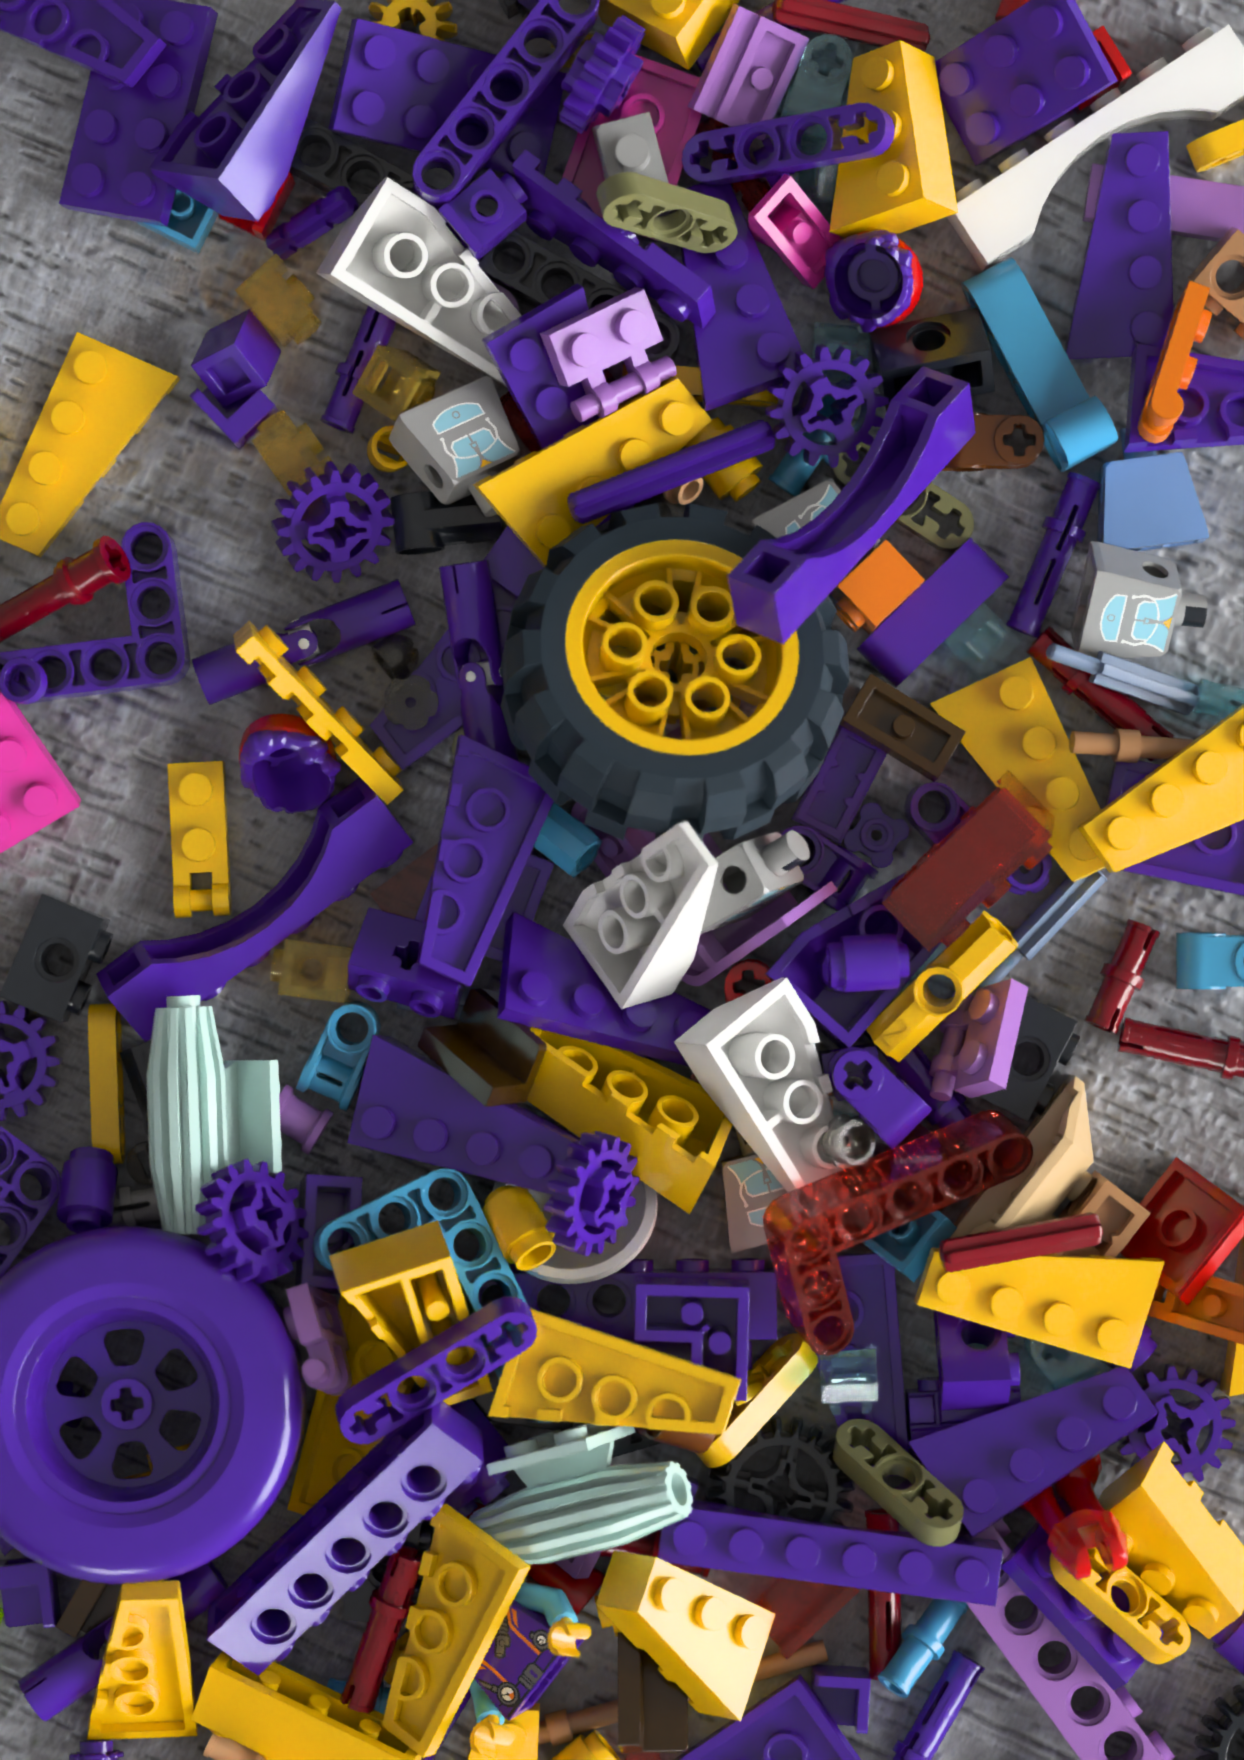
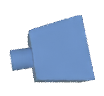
M1126 428L1120 429L1124 460L1107 462L1100 467L1099 483L1102 486L1099 490L1097 541L1141 552L1198 544L1209 538L1208 528L1183 453L1175 452L1157 455V451L1124 453Z

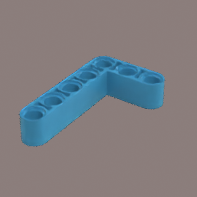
M443 1168L411 1180L325 1223L318 1229L313 1238L312 1249L315 1258L320 1265L333 1270L329 1258L331 1254L327 1247L330 1234L336 1229H343L349 1232L353 1237L355 1247L391 1236L383 1232L379 1227L378 1214L383 1206L393 1204L400 1208L404 1215V1227L401 1232L438 1220L452 1258L469 1316L483 1308L479 1303L478 1292L481 1285L487 1280H492L499 1284L503 1291V1297H516L527 1303L468 1181L461 1173L454 1169ZM436 1179L448 1182L454 1191V1201L446 1211L435 1208L428 1197L429 1187ZM462 1229L472 1232L478 1239V1253L471 1261L460 1259L454 1252V1238ZM509 1320L500 1325L507 1328L509 1332L517 1328V1325H513ZM485 1334L480 1335L485 1348L492 1345L491 1341L488 1343ZM505 1363L494 1369L499 1381ZM523 1418L524 1420L529 1421V1422H537V1423H550V1422H553V1421H541V1420H536V1419H526V1418Z

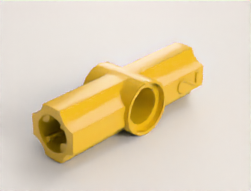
M984 910L884 1008L866 1031L871 1036L873 1042L887 1056L892 1057L898 1063L901 1062L945 1017L954 1012L960 1003L1019 944L1013 938L1010 931L997 918ZM937 974L947 976L955 985V996L949 999L937 998L929 990L928 978Z

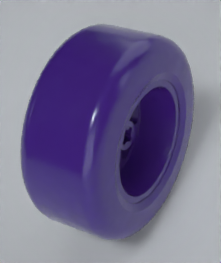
M113 1226L92 1229L66 1236L45 1245L25 1257L0 1278V1536L23 1555L40 1565L69 1577L112 1585L161 1581L185 1574L222 1555L243 1539L267 1514L288 1482L301 1448L307 1414V1388L303 1378V1362L298 1344L288 1331L284 1314L262 1284L257 1285L253 1278L246 1282L238 1281L236 1268L225 1273L221 1272L219 1268L222 1257L219 1253L208 1256L205 1252L208 1244L185 1235L156 1228ZM120 1329H139L142 1331L144 1344L140 1359L136 1364L117 1366L112 1362L105 1345V1336L108 1332ZM180 1349L191 1361L198 1376L195 1383L191 1386L170 1391L160 1382L156 1375V1369L169 1351ZM72 1357L83 1359L97 1374V1382L88 1397L66 1396L57 1389L60 1375ZM125 1387L131 1388L133 1397H142L143 1408L133 1412V1420L126 1419L125 1411L116 1410L114 1406L115 1399L124 1397ZM170 1410L190 1411L200 1417L201 1423L197 1434L187 1450L181 1451L174 1448L160 1433L162 1421ZM81 1417H90L99 1428L101 1439L86 1458L79 1459L75 1457L65 1444L60 1434V1428L68 1421ZM142 1442L146 1446L153 1463L152 1473L149 1476L140 1478H118L114 1474L113 1465L120 1444Z

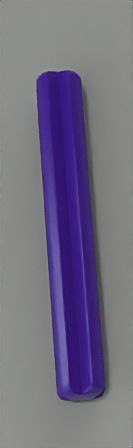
M763 420L746 424L570 493L567 497L568 508L575 521L585 524L770 451L776 445L775 437L772 433L773 430L770 424Z

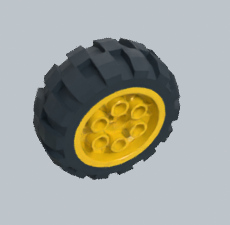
M657 503L611 513L608 529L601 532L593 524L581 526L549 550L547 564L544 569L528 575L511 612L499 672L504 680L501 709L511 743L521 751L527 750L531 757L528 773L556 804L563 805L572 798L588 810L584 824L621 840H624L627 827L654 832L655 839H657L676 824L685 821L689 823L701 841L704 834L720 831L723 839L734 840L770 823L774 810L779 805L796 802L819 773L844 714L842 708L843 695L850 681L847 641L839 630H832L831 624L837 610L829 596L818 605L784 644L736 624L727 575L760 540L777 538L758 524L750 536L724 525L728 511L689 503L686 504L683 517H661ZM658 613H659V614H665V615H662V616H652V615H650V614H658ZM666 643L663 650H656L658 646ZM614 646L627 647L631 658L617 657L611 652L610 648ZM689 647H693L699 654L694 655L691 653ZM732 657L740 659L748 668L745 670L732 669L725 664L724 659ZM671 661L675 663L674 673H677L678 684L670 681L668 669ZM624 683L623 690L606 701L602 699L596 690L597 688ZM730 695L756 706L753 714L750 717L744 714L730 701ZM650 699L657 702L655 707H647L641 704ZM710 707L717 708V711L711 713L698 710ZM677 719H680L682 739L662 737L665 724L674 725Z

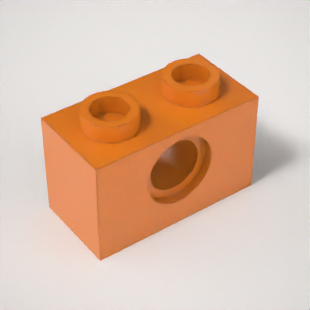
M885 540L835 588L832 596L837 601L835 604L836 615L853 632H857L862 627L870 635L921 586L925 579Z

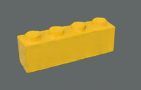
M223 1651L209 1667L191 1718L192 1721L208 1728L213 1734L229 1738L258 1752L266 1760H421L422 1758L381 1726L384 1714L376 1710L371 1713L354 1711L348 1708V1704L343 1705L341 1703L340 1693L274 1661L258 1676Z

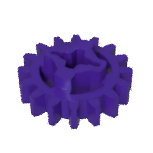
M622 15L621 18L618 17L612 27H609L605 36L596 31L589 41L586 40L561 84V88L568 92L569 95L564 101V107L559 114L560 121L582 134L588 130L592 121L595 122L600 113L609 118L615 108L618 109L643 66L644 61L636 57L635 54L639 50L640 42L645 36V28Z
M823 344L816 345L815 358L810 359L800 350L795 352L798 366L792 370L780 365L777 369L785 379L782 386L768 385L767 388L768 392L778 398V404L765 408L766 415L780 419V423L772 429L774 437L777 439L790 437L784 450L790 455L795 456L804 448L803 461L811 466H815L820 455H823L825 463L831 468L838 466L840 453H844L854 462L858 460L859 456L856 445L862 442L871 446L874 438L868 432L872 426L881 427L883 418L876 415V408L889 404L888 397L874 393L873 390L884 381L882 376L877 373L864 375L870 361L861 355L849 364L851 358L850 349L843 346L837 348L833 357H831L828 347ZM822 370H840L847 373L851 379H843L837 383L829 382ZM801 384L803 389L798 405L792 407L794 395ZM824 395H828L836 400L830 405L833 414L829 417L818 412L823 408L821 398ZM861 405L858 420L852 427L851 422L856 407ZM821 429L830 436L832 441L816 442L805 438L802 434Z
M328 461L324 468V474L319 476L310 467L305 468V478L307 481L304 484L299 485L292 480L286 483L293 494L290 500L276 499L275 501L276 507L284 515V517L271 521L272 528L278 536H281L275 543L283 556L289 555L287 560L292 568L299 572L306 567V572L313 581H318L323 572L327 571L334 583H340L342 570L348 568L357 578L361 576L359 563L364 559L373 564H377L380 561L374 552L375 546H389L391 543L388 535L382 530L384 527L395 524L394 517L388 509H385L391 501L383 489H378L379 484L370 473L361 477V473L354 464L349 463L343 473L340 474L334 463ZM346 492L361 498L365 505L360 506L357 500L348 501ZM306 539L309 545L319 544L321 552L309 549L301 540Z
M0 1001V1023L19 1028L29 1039L20 1042L6 1037L3 1028H0V1052H11L14 1060L6 1065L8 1072L6 1076L3 1070L0 1069V1094L3 1095V1098H0V1121L6 1120L9 1107H12L14 1113L19 1118L27 1116L28 1107L26 1101L28 1100L39 1106L44 1105L47 1100L40 1091L42 1086L56 1087L59 1083L54 1076L48 1074L49 1068L63 1064V1058L50 1055L49 1048L60 1041L58 1035L44 1037L40 1032L48 1020L45 1017H39L29 1022L26 1020L29 1009L21 1005L15 1010L14 1014H9L7 1001ZM37 1058L35 1075L30 1084L25 1088L24 1086L26 1085L22 1076L28 1062Z
M595 1131L594 1135L586 1132L582 1133L580 1144L570 1142L567 1145L568 1157L563 1161L557 1159L555 1166L559 1173L556 1180H550L547 1183V1188L553 1191V1195L544 1204V1210L551 1212L553 1215L546 1224V1230L555 1233L552 1241L554 1244L564 1247L565 1250L589 1256L590 1252L602 1254L605 1242L614 1244L617 1241L616 1230L621 1226L627 1227L629 1223L625 1212L627 1207H632L636 1204L637 1200L630 1196L640 1179V1177L631 1174L638 1159L635 1156L628 1155L631 1149L629 1143L620 1141V1137Z
M243 1159L212 1173L213 1180L202 1185L200 1191L208 1200L195 1205V1211L206 1218V1223L196 1228L197 1233L209 1235L211 1243L205 1250L206 1254L209 1256L219 1253L222 1257L219 1270L225 1273L236 1268V1276L240 1282H246L253 1278L258 1285L291 1272L294 1269L292 1262L303 1258L305 1254L297 1243L309 1238V1232L299 1227L298 1221L307 1216V1211L302 1208H295L293 1203L299 1194L297 1188L286 1191L282 1186L285 1174L280 1171L269 1176L268 1164L265 1161L252 1166L249 1159Z
M1172 1364L1165 1365L1164 1377L1159 1379L1151 1370H1144L1146 1385L1142 1389L1158 1413L1147 1423L1126 1435L1127 1440L1117 1447L1119 1453L1122 1456L1136 1454L1130 1466L1132 1467L1148 1454L1147 1451L1155 1449L1165 1441L1179 1460L1171 1463L1183 1479L1184 1474L1190 1472L1198 1482L1203 1481L1204 1475L1201 1467L1208 1463L1212 1467L1219 1469L1222 1464L1215 1455L1218 1448L1232 1449L1233 1446L1229 1440L1222 1436L1223 1430L1236 1426L1233 1418L1221 1416L1220 1411L1231 1403L1229 1398L1225 1395L1214 1398L1211 1396L1215 1391L1217 1383L1210 1377L1200 1385L1196 1384L1198 1371L1192 1367L1186 1369L1182 1378L1178 1377L1175 1366ZM1168 1389H1183L1192 1392L1200 1400H1193L1187 1404L1180 1403L1174 1400ZM1164 1405L1180 1419L1186 1418V1421L1179 1425L1183 1446L1168 1432L1161 1433V1430L1168 1426ZM1210 1424L1208 1437L1201 1449L1198 1450L1196 1441L1202 1427Z

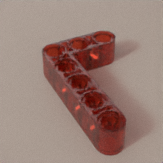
M986 1110L783 1194L773 1200L765 1210L763 1227L786 1317L790 1325L806 1344L818 1355L829 1356L845 1349L853 1337L854 1322L837 1252L1015 1178L1026 1170L1032 1160L1033 1146L1030 1139L1001 1112Z

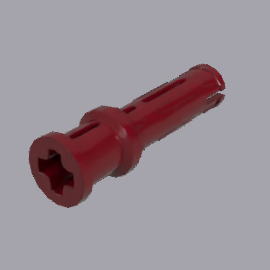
M103 535L93 542L92 549L75 559L72 557L63 558L56 564L51 576L0 604V644L2 641L67 604L84 605L93 599L94 592L112 582L121 584L128 580L131 575V568L122 547L113 538Z

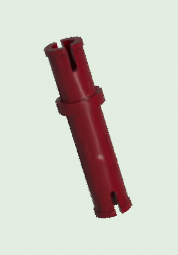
M1048 626L1027 649L1026 653L1042 664L1062 683L1061 689L1066 694L1070 695L1073 692L1114 730L1116 728L1139 730L1141 736L1173 738L1174 735L1155 721L1128 695L1090 683V673L1049 660L1046 656V650L1052 643L1075 650L1051 626Z
M1127 1017L1123 1020L1124 1027L1121 1028L1117 1052L1152 1057L1153 1059L1207 1069L1220 1073V1078L1232 1080L1233 1076L1244 1078V1043H1240V1037L1229 1035L1226 1040L1166 1026L1144 1023Z
M883 1508L865 1511L866 1528L899 1531V1522ZM868 1590L869 1674L872 1680H878L880 1672L884 1671L902 1645L901 1594Z
M402 1545L395 1554L389 1556L379 1588L372 1591L368 1602L372 1608L369 1620L354 1658L348 1681L340 1697L341 1703L343 1705L348 1704V1708L362 1713L374 1711L379 1690L394 1652L401 1626L405 1618H408L410 1606L415 1605L411 1599L416 1582L420 1576L418 1572L423 1553L417 1555L418 1550Z

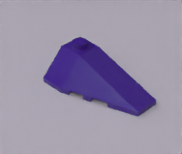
M296 0L254 44L252 53L255 58L251 63L233 77L226 74L214 86L221 94L199 117L190 111L176 126L149 167V170L156 177L222 216L259 221L261 216L274 203L276 193L288 176L342 8L335 1Z
M953 844L802 931L768 969L765 975L772 982L779 978H788L815 1022L816 1028L840 1049L850 1048L996 880L957 845ZM895 933L898 944H907L910 966L909 977L900 978L898 989L844 992L842 987H829L826 968L827 943L839 942L840 936Z

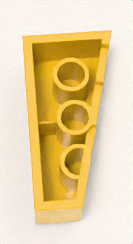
M531 1027L530 1030L546 1043L547 1050L527 1101L579 1138H581V1134L584 1132L594 1135L595 1131H600L620 1137V1141L629 1143L631 1149L628 1155L635 1156L638 1159L631 1174L640 1177L639 1180L690 1215L716 1166L733 1126L701 1084L632 1052Z

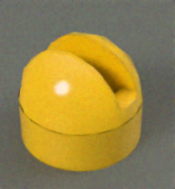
M392 425L379 429L371 436L367 445V457L370 464L378 471L388 473L399 471L408 464L388 439L394 427ZM377 447L385 452L399 455L398 461L379 453Z

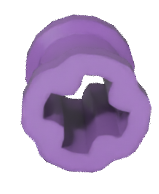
M286 1084L279 1094L280 1131L302 1144L301 1151L309 1155L326 1129L334 1112L329 1109L324 1111L318 1110L295 1096L294 1088Z

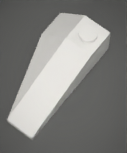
M385 177L345 223L316 273L371 308L506 386L481 339L522 315L505 294L496 288L478 265L477 259L467 248L463 247L447 227L446 221L435 207L390 178Z
M687 821L676 824L642 848L641 854L631 861L621 863L612 869V874L604 880L595 882L585 888L563 924V927L621 1009L672 995L694 960L718 863Z
M779 978L714 1008L675 1040L674 1043L703 1089L814 1225L820 1226L856 1195L859 1190L843 1129L836 1126L828 1096V1093L833 1092L829 1074L822 1073L815 1043L820 1042L815 1022L788 978Z

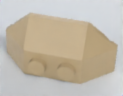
M1068 1075L1051 1097L1042 1115L1038 1114L954 1221L953 1224L957 1229L950 1238L1057 1219L1053 1213L1065 1197L1073 1202L1083 1192L1093 1177L1086 1170L1094 1161L1083 1081L1074 1075Z

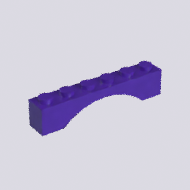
M924 366L920 368L892 398L881 427L865 458L833 502L814 520L797 531L777 539L760 540L727 575L736 624L781 644L787 641L976 433L970 384L968 382Z
M359 777L318 808L311 833L297 860L280 882L255 905L231 920L197 934L168 940L139 941L96 973L107 998L143 1041L147 1042L152 1037L155 1008H167V996L200 995V1002L214 998L223 990L226 982L245 968L254 967L261 963L273 947L289 935L298 934L305 930L313 922L315 916L333 902L348 898L356 891L359 883L376 870L395 863L403 854L404 849L410 846L413 841L384 801Z
M693 1500V1503H691L692 1510L688 1517L660 1529L657 1558L667 1563L996 1606L1003 1556V1549L997 1540L976 1537L971 1539L969 1536L958 1535L952 1543L946 1546L935 1547L923 1544L912 1534L904 1531L868 1529L799 1520Z

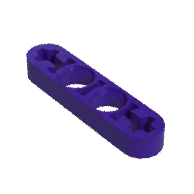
M855 103L699 133L686 143L682 152V164L685 172L691 178L708 186L725 185L876 157L883 154L890 147L894 139L895 126L892 118L886 111L870 103ZM865 117L878 124L877 131L869 133V143L853 135L842 137L839 127L847 131L861 129L864 127ZM822 125L827 135L824 148L817 154L806 155L801 146V138L804 131L810 126ZM769 134L774 143L772 157L766 163L755 165L750 159V145L756 137ZM710 146L712 150L722 154L734 152L736 162L728 158L712 162V171L710 172L708 168L700 165V158L708 156V147Z
M516 1297L497 1299L349 1388L339 1397L336 1403V1416L343 1436L350 1442L357 1444H369L377 1441L527 1350L537 1337V1326L529 1305ZM509 1320L513 1325H518V1327L509 1332L507 1328L500 1325ZM485 1334L488 1343L491 1341L492 1345L485 1348L480 1335ZM459 1346H468L475 1350L474 1356L467 1363L452 1365L446 1362L448 1353ZM420 1376L427 1380L424 1388L417 1393L406 1395L397 1391L399 1383L407 1377ZM385 1393L388 1394L389 1400L391 1402V1406L389 1407L387 1406L385 1398L381 1399V1395ZM363 1410L367 1414L372 1413V1416L364 1420L359 1415L354 1416V1413Z

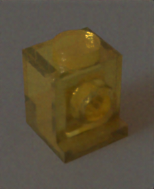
M274 254L244 281L235 292L283 347L292 340L299 345L308 339L321 326L322 322L308 306L315 300V297L294 274L287 280L282 277L288 269L284 261L277 254Z
M378 345L352 394L396 422L399 414L433 400L435 383L441 372L407 350ZM390 365L393 368L382 388H380L378 385Z
M284 410L264 420L257 427L260 435L251 440L290 498L293 494L286 485L289 480L302 485L307 481L305 478V468L310 467L317 476L323 475L326 462L332 461L328 455L319 462L316 455L322 452L324 448L306 422L296 428Z
M285 939L284 949L275 948L270 981L279 982L278 995L346 1003L349 1001L350 989H348V962L354 947ZM309 959H316L322 964L323 973L317 980H309L303 973V966Z

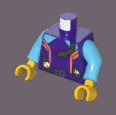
M530 1582L522 1583L469 1687L477 1721L470 1734V1746L473 1752L486 1757L496 1758L498 1753L495 1743L504 1746L512 1744L515 1739V1733L510 1727L502 1725L505 1718L510 1721L532 1708L569 1659L580 1656V1652L577 1649L584 1640L589 1638L591 1628L589 1625L578 1620L563 1590Z

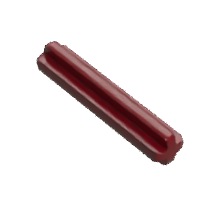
M775 0L772 6L773 20L778 24L876 47H883L901 40L925 52L930 41L929 27L924 23L827 0Z
M1084 1213L944 1239L940 1243L939 1257L946 1272L962 1271L1096 1246L1101 1243L1103 1229L1096 1213Z

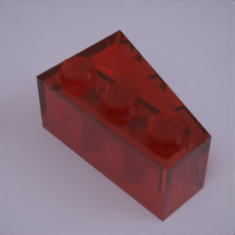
M1009 770L996 781L999 786L976 808L971 806L959 818L961 822L938 844L935 843L884 895L882 904L928 951L932 950L940 941L946 947L954 943L971 925L966 917L979 904L982 903L987 909L992 907L1011 888L1012 885L1006 879L1021 865L1028 871L1031 870L1053 848L1047 841L1053 835L1055 817Z

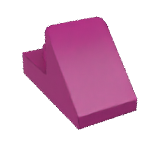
M784 174L748 214V228L754 240L773 248L803 285L815 289L825 277L826 250L833 246L835 242L842 240V238L829 232V222L790 175Z

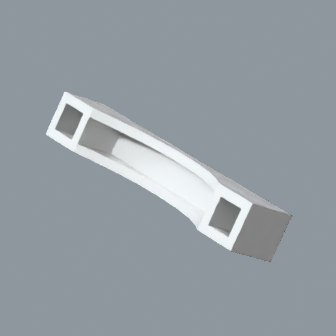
M1230 25L1225 26L1215 34L1210 27L1198 32L1182 45L1186 53L1168 64L1164 57L1154 61L1136 75L1140 83L1124 94L1120 92L1118 87L1112 89L1090 105L1094 113L1077 125L1072 118L1063 121L1044 136L1048 144L1031 155L1026 148L1021 149L998 166L1002 173L986 185H983L980 179H976L955 193L958 213L947 216V219L981 270L984 271L1029 242L1035 231L1042 206L1054 185L1074 162L1095 145L1110 138L1111 134L1120 133L1123 130L1155 121L1177 119L1213 121L1244 100V46Z

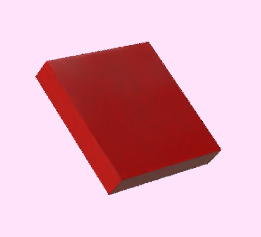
M1176 1157L1139 1203L1151 1214L1120 1254L1129 1259H1140V1257L1161 1258L1164 1261L1158 1283L1188 1306L1244 1236V1206Z

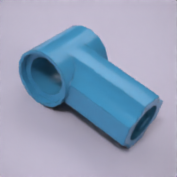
M553 802L534 847L571 877L575 878L593 862L603 841L577 818L572 817L560 808L559 804Z

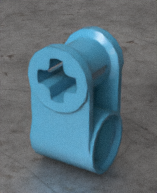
M1213 932L1176 933V988L1226 989V987H1244V935H1226V933Z
M353 1001L342 1005L332 1013L318 1044L314 1046L304 1066L296 1090L304 1093L307 1089H310L339 1102V1109L347 1112L363 1078L373 1034L379 1035L380 1019L374 1008L367 1003ZM345 1013H358L367 1021L369 1030L367 1037L363 1041L355 1043L348 1041L342 1036L339 1024L340 1019ZM321 1073L326 1074V1075H328V1076H330V1077H332V1078H335V1079L341 1081L342 1083L337 1082V1081H335V1080H333V1079H331V1078H328V1077L322 1075Z

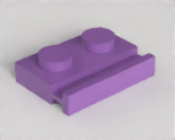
M733 4L688 107L731 127L774 119L810 38L739 5ZM766 134L760 135L756 138L763 141L765 139Z

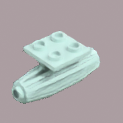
M200 995L167 996V1008H155L146 1075L149 1167L162 1230L181 1235L198 1234L196 1228L205 1224L206 1218L195 1211V1205L208 1200L204 1197L200 1188L202 1185L213 1180L212 1173L243 1159H249L252 1166L261 1161L267 1162L269 1173L282 1171L278 1060H223L212 1006H201Z
M583 1423L575 1428L561 1431V1429L530 1437L528 1440L505 1446V1458L486 1464L489 1475L514 1470L527 1487L473 1512L469 1520L527 1564H546L625 1545L688 1517L692 1510L691 1503H693V1498L690 1491V1482L686 1478L687 1474L684 1469L680 1468V1464L677 1462L611 1465L614 1440L635 1433L634 1427H612Z

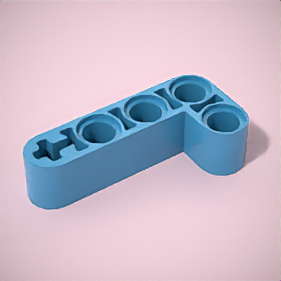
M1009 257L961 282L966 300L970 308L977 307L987 339L1026 413L1037 421L1042 428L1045 439L1044 446L1060 472H1065L1112 447L1118 440V434L1110 415L1097 396L1089 397L1017 262L1012 257Z

